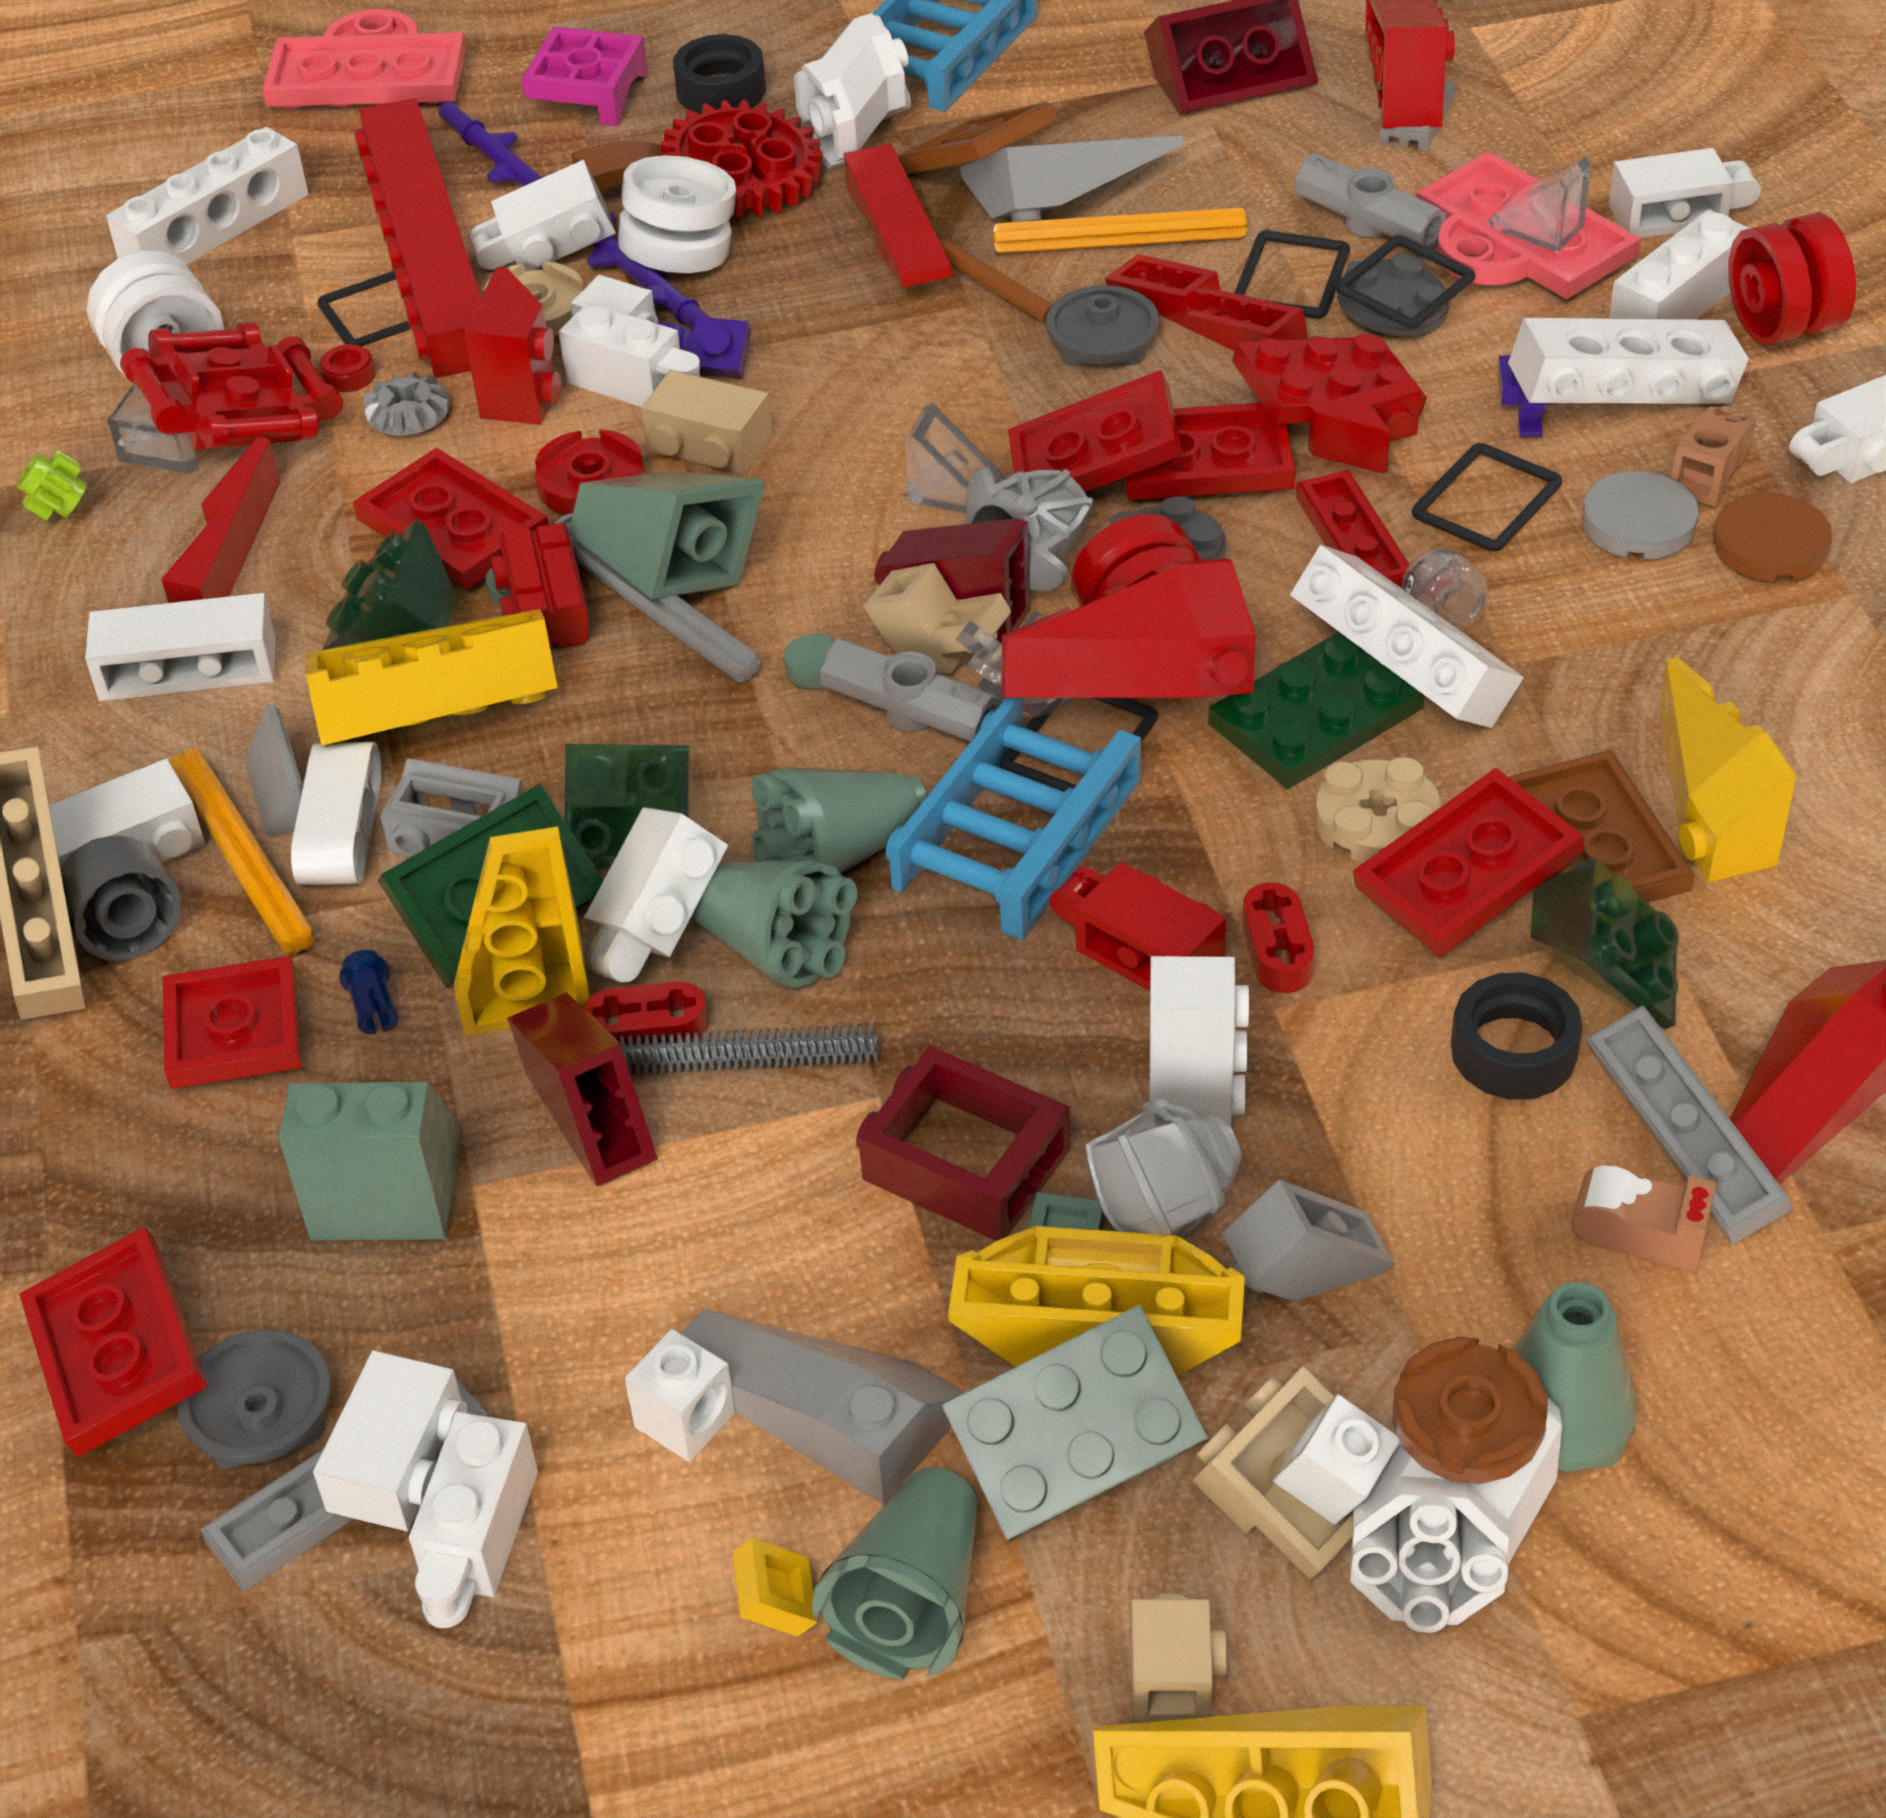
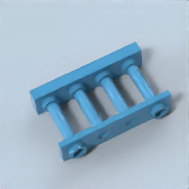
M885 0L872 14L874 16L878 15L881 18L884 26L890 32L892 40L900 38L905 45L938 53L930 61L908 55V66L903 68L904 75L924 80L925 85L928 87L929 108L946 112L1038 17L1037 0H962L984 6L977 13L939 4L940 0ZM923 19L960 29L961 31L951 37L914 26Z
M1005 698L996 711L991 710L986 714L977 735L904 826L896 827L892 832L886 846V859L890 861L892 889L903 893L922 867L995 895L996 903L1000 904L1001 932L1024 940L1050 905L1049 896L1070 878L1071 874L1140 783L1141 737L1119 729L1104 750L1098 749L1095 753L1023 728L1022 698ZM1010 748L1083 775V778L1074 789L1068 788L1063 792L1001 768L1000 762ZM985 788L1052 813L1054 816L1045 828L1039 827L1032 831L970 806ZM955 827L1025 855L1014 869L1009 867L1005 871H1001L939 846Z

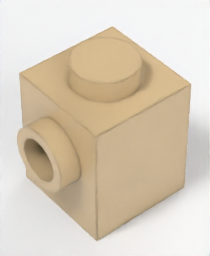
M1162 1594L1151 1599H1131L1133 1722L1211 1717L1212 1678H1226L1225 1630H1210L1209 1599H1188L1178 1594Z

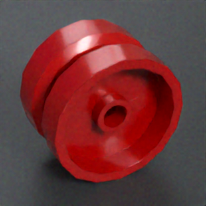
M1817 212L1784 220L1781 225L1771 223L1741 230L1733 240L1728 259V281L1732 302L1741 325L1751 339L1760 345H1774L1798 339L1802 333L1811 335L1842 328L1851 318L1856 301V274L1852 253L1843 232L1829 216Z
M1139 514L1116 521L1097 533L1081 550L1071 572V592L1081 607L1104 597V592L1121 584L1127 587L1155 575L1154 570L1172 562L1203 559L1198 555L1180 524L1164 515Z

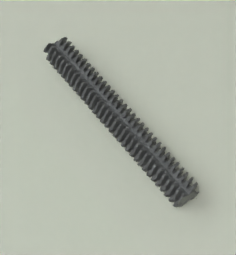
M858 1024L856 1033L853 1025H849L848 1033L846 1032L845 1025H841L839 1034L835 1025L832 1027V1034H830L829 1027L825 1026L824 1035H822L820 1026H817L815 1035L812 1027H808L807 1035L805 1034L804 1027H800L799 1036H797V1031L794 1027L791 1029V1036H789L788 1029L784 1028L783 1037H781L779 1028H776L774 1037L772 1036L771 1029H767L766 1037H764L763 1029H759L758 1038H756L755 1030L752 1029L750 1038H748L747 1031L743 1030L742 1039H740L738 1030H735L734 1039L731 1038L730 1031H726L725 1039H723L722 1031H718L717 1040H715L714 1032L711 1031L709 1040H707L706 1033L702 1032L701 1041L698 1039L697 1032L693 1033V1041L690 1040L689 1033H685V1041H682L681 1033H677L676 1042H674L672 1033L669 1034L668 1042H666L664 1034L660 1036V1043L657 1041L656 1034L652 1035V1043H649L648 1035H644V1043H641L640 1035H636L635 1044H633L631 1035L628 1036L627 1044H625L623 1036H620L619 1040L630 1075L635 1073V1069L637 1074H642L643 1070L645 1074H650L652 1070L653 1073L657 1074L660 1072V1069L661 1073H667L668 1067L669 1072L674 1073L676 1066L678 1072H683L684 1067L686 1072H691L693 1068L694 1071L698 1072L701 1070V1066L702 1071H707L709 1065L710 1070L715 1071L717 1064L719 1070H724L725 1064L727 1070H732L733 1066H735V1069L740 1070L742 1064L743 1069H748L750 1063L751 1068L756 1069L758 1061L760 1068L766 1067V1061L768 1068H773L774 1063H776V1067L781 1068L783 1062L784 1067H789L791 1060L792 1065L797 1067L799 1059L801 1066L807 1065V1059L809 1066H814L815 1060L817 1065L822 1066L824 1059L825 1064L830 1065L832 1058L833 1063L838 1065L840 1063V1056L842 1064L848 1063V1056L850 1064L856 1063V1057L860 1064L864 1063L865 1057L866 1062L871 1063L873 1055L875 1062L878 1063L876 1024L873 1025V1032H871L870 1025L866 1024L865 1033H863L862 1025Z

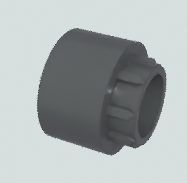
M107 836L90 840V842L82 845L70 855L61 867L71 929L82 946L91 954L111 961L135 959L156 949L174 930L181 911L179 890L151 849L139 840L126 836Z

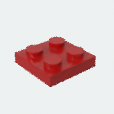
M291 955L163 976L164 1073L170 1089L302 1068L297 978Z

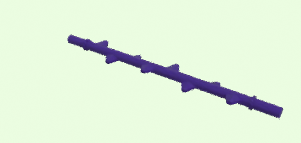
M448 101L440 106V118L461 134V138L466 144L474 145L496 164L487 174L490 182L516 181L524 187L543 178L509 150L518 140L515 132L489 133L485 130L482 122L469 117L453 102ZM610 213L609 216L614 225L617 219L614 214ZM611 235L591 244L596 249L587 258V264L590 267L616 265L642 288L651 290L653 302L663 304L674 314L675 320L680 324H686L694 330L696 316L711 318L699 308L696 300L684 296L663 278L667 272L645 267L629 259L620 250L618 240Z

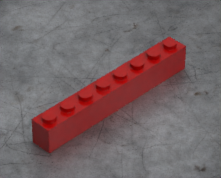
M417 98L359 109L362 129L354 130L355 141L360 160H362L368 187L370 186L383 239L387 245L392 270L395 271L409 328L412 329L419 360L429 358L435 378L471 371L464 330L481 296Z

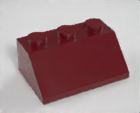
M1232 0L1158 16L1144 31L1155 79L1179 115L1316 85L1318 83L1298 0Z

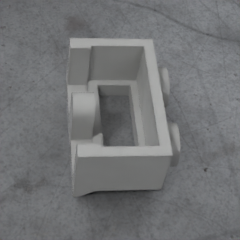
M407 758L402 778L380 815L389 852L402 854L407 857L414 856L482 817L476 815L482 803L491 805L487 812L489 813L524 793L522 780ZM427 793L450 797L453 811L427 806L429 804Z

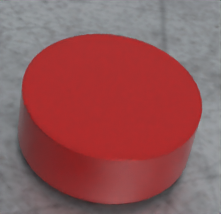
M348 344L334 347L327 351L319 362L323 380L326 384L334 386L338 392L360 390L369 385L375 377L371 353L366 348L358 345Z

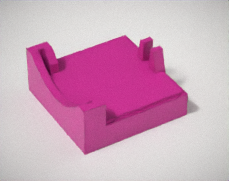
M553 26L521 78L524 98L597 106L600 125L619 126L625 98L631 83L636 77L645 79L648 75L644 36Z

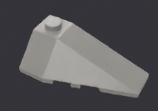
M1174 135L1006 147L981 160L960 167L961 177L991 219L1011 217V222L1042 220L1041 213L1061 206L1183 146V136Z
M703 1309L680 1333L728 1363L735 1412L883 1505L888 1502L952 1428L942 1404L965 1393L913 1361Z

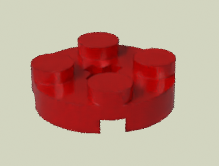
M599 429L600 438L590 437L582 439L581 430L563 434L547 443L538 452L535 459L536 472L534 477L538 497L546 506L554 511L566 515L573 514L580 483L644 475L645 470L640 447L628 436L612 430Z

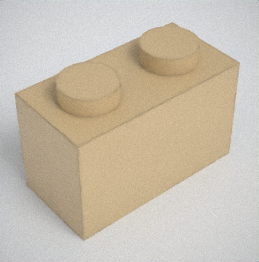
M673 370L667 373L641 408L648 452L746 475L773 436L769 395L767 392Z

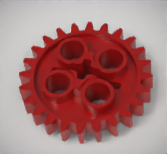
M722 100L721 109L715 110L705 103L702 104V114L687 110L685 120L673 119L672 129H665L664 141L661 142V156L689 157L708 162L726 171L735 181L734 213L736 217H741L745 209H752L754 214L762 217L763 207H769L773 211L781 213L782 202L795 207L798 206L799 195L810 197L812 186L819 185V176L822 173L823 152L820 151V139L813 138L814 129L812 127L801 128L802 118L794 117L786 120V110L783 108L774 113L767 112V103H762L756 109H751L747 100H742L739 108H732L726 100Z

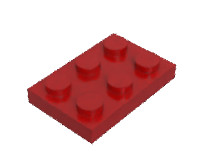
M1360 334L1356 337L1343 338L1314 336L1303 340L1283 341L1263 339L1260 342L1237 343L1232 359L1238 371L1276 424L1309 422L1311 405L1412 378L1381 336ZM1422 390L1420 395L1419 416H1421L1427 399L1426 395L1423 393Z
M1162 370L1008 429L1014 474L1021 471L1026 473L1035 470L1063 471L1066 469L1071 472L1070 477L1081 486L1084 492L1108 486L1116 480L1147 468L1160 466L1166 461L1182 455L1170 388Z
M1262 403L1174 408L1182 455L1168 460L1160 466L1147 468L1124 477L1127 500H1156L1175 496H1213L1226 493L1270 492L1273 490L1295 489L1296 470L1287 425L1276 424Z
M437 447L353 501L357 520L465 590H468L486 577L487 572L492 568L491 557L501 555L499 536H501L503 531L523 528L535 531L537 526L549 525L547 515Z
M1494 768L1353 870L1355 887L1437 956L1442 957L1584 852V838L1579 831L1499 769Z
M145 1226L19 1293L64 1443L77 1458L208 1387L158 1243Z

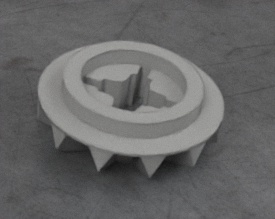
M415 371L408 377L402 378L393 374L391 381L388 383H374L373 392L364 395V414L368 424L381 433L397 436L412 435L424 432L439 424L448 414L450 400L446 386L438 384L435 376L420 378Z

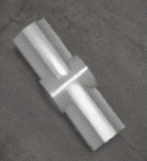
M1313 153L1303 161L1302 168L1295 177L1296 193L1302 195L1307 200L1345 216L1346 227L1354 235L1361 237H1376L1383 234L1389 237L1402 235L1430 249L1437 245L1439 229L1446 220V213L1432 204L1394 188V178L1386 170L1367 167L1355 171L1317 153Z
M837 639L827 650L824 665L820 670L821 685L823 687L885 709L886 719L889 724L898 730L908 732L920 731L930 726L971 742L979 732L986 714L991 710L996 711L1001 704V697L936 674L933 660L923 653L914 651L901 652L890 657L855 643Z

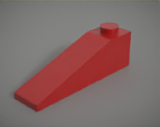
M1227 558L1172 562L1154 570L1155 575L1127 587L1121 584L1104 592V597L1074 610L1065 608L1002 635L1001 695L1005 698H1201L1253 693L1256 633L1233 562Z
M1886 960L1830 967L1789 1001L1730 1117V1121L1779 1185L1886 1092Z

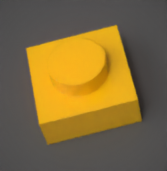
M750 1537L732 1551L741 1618L797 1637L818 1623V1619L815 1620L811 1609L814 1591L809 1557L754 1537Z

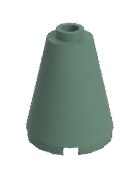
M924 1468L913 1473L821 1575L815 1587L811 1607L814 1618L816 1620L821 1612L823 1619L830 1628L826 1640L836 1652L858 1667L887 1678L904 1679L908 1669L930 1667L926 1676L928 1677L939 1674L954 1660L964 1633L978 1506L975 1492L958 1474L940 1468Z

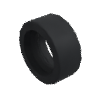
M728 34L704 36L682 46L673 58L677 100L685 109L698 114H702V104L705 103L715 110L721 109L722 100H726L732 108H739L741 101L747 100L749 108L761 101L766 92L762 50L753 41L744 37ZM730 73L727 76L709 77L712 74Z
M1524 972L1497 973L1477 980L1461 994L1454 1011L1451 1035L1453 1062L1465 1080L1483 1092L1506 1099H1534L1556 1091L1571 1077L1578 1059L1582 1034L1579 1008L1567 991L1550 980ZM1499 1018H1519L1538 1024L1550 1032L1556 1042L1550 1047L1534 1053H1511L1495 1048L1483 1040L1476 1030L1483 1024Z

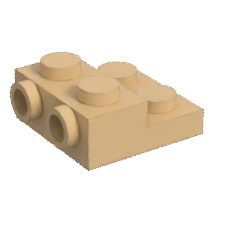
M1302 1366L1284 1385L1272 1375L1242 1406L1253 1418L1238 1433L1226 1423L1196 1454L1206 1466L1192 1481L1245 1534L1256 1526L1311 1580L1352 1537L1354 1509L1334 1525L1272 1481L1307 1423L1334 1398Z

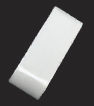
M336 742L321 746V743H314L312 745L291 846L292 872L297 885H346L362 883L381 785V758L376 742Z

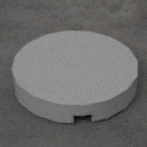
M1625 471L1603 477L1589 488L1583 501L1582 509L1584 531L1597 546L1613 555L1628 558V551L1644 553L1643 559L1648 560L1659 559L1678 553L1691 543L1699 518L1696 498L1684 485L1668 476L1647 471Z

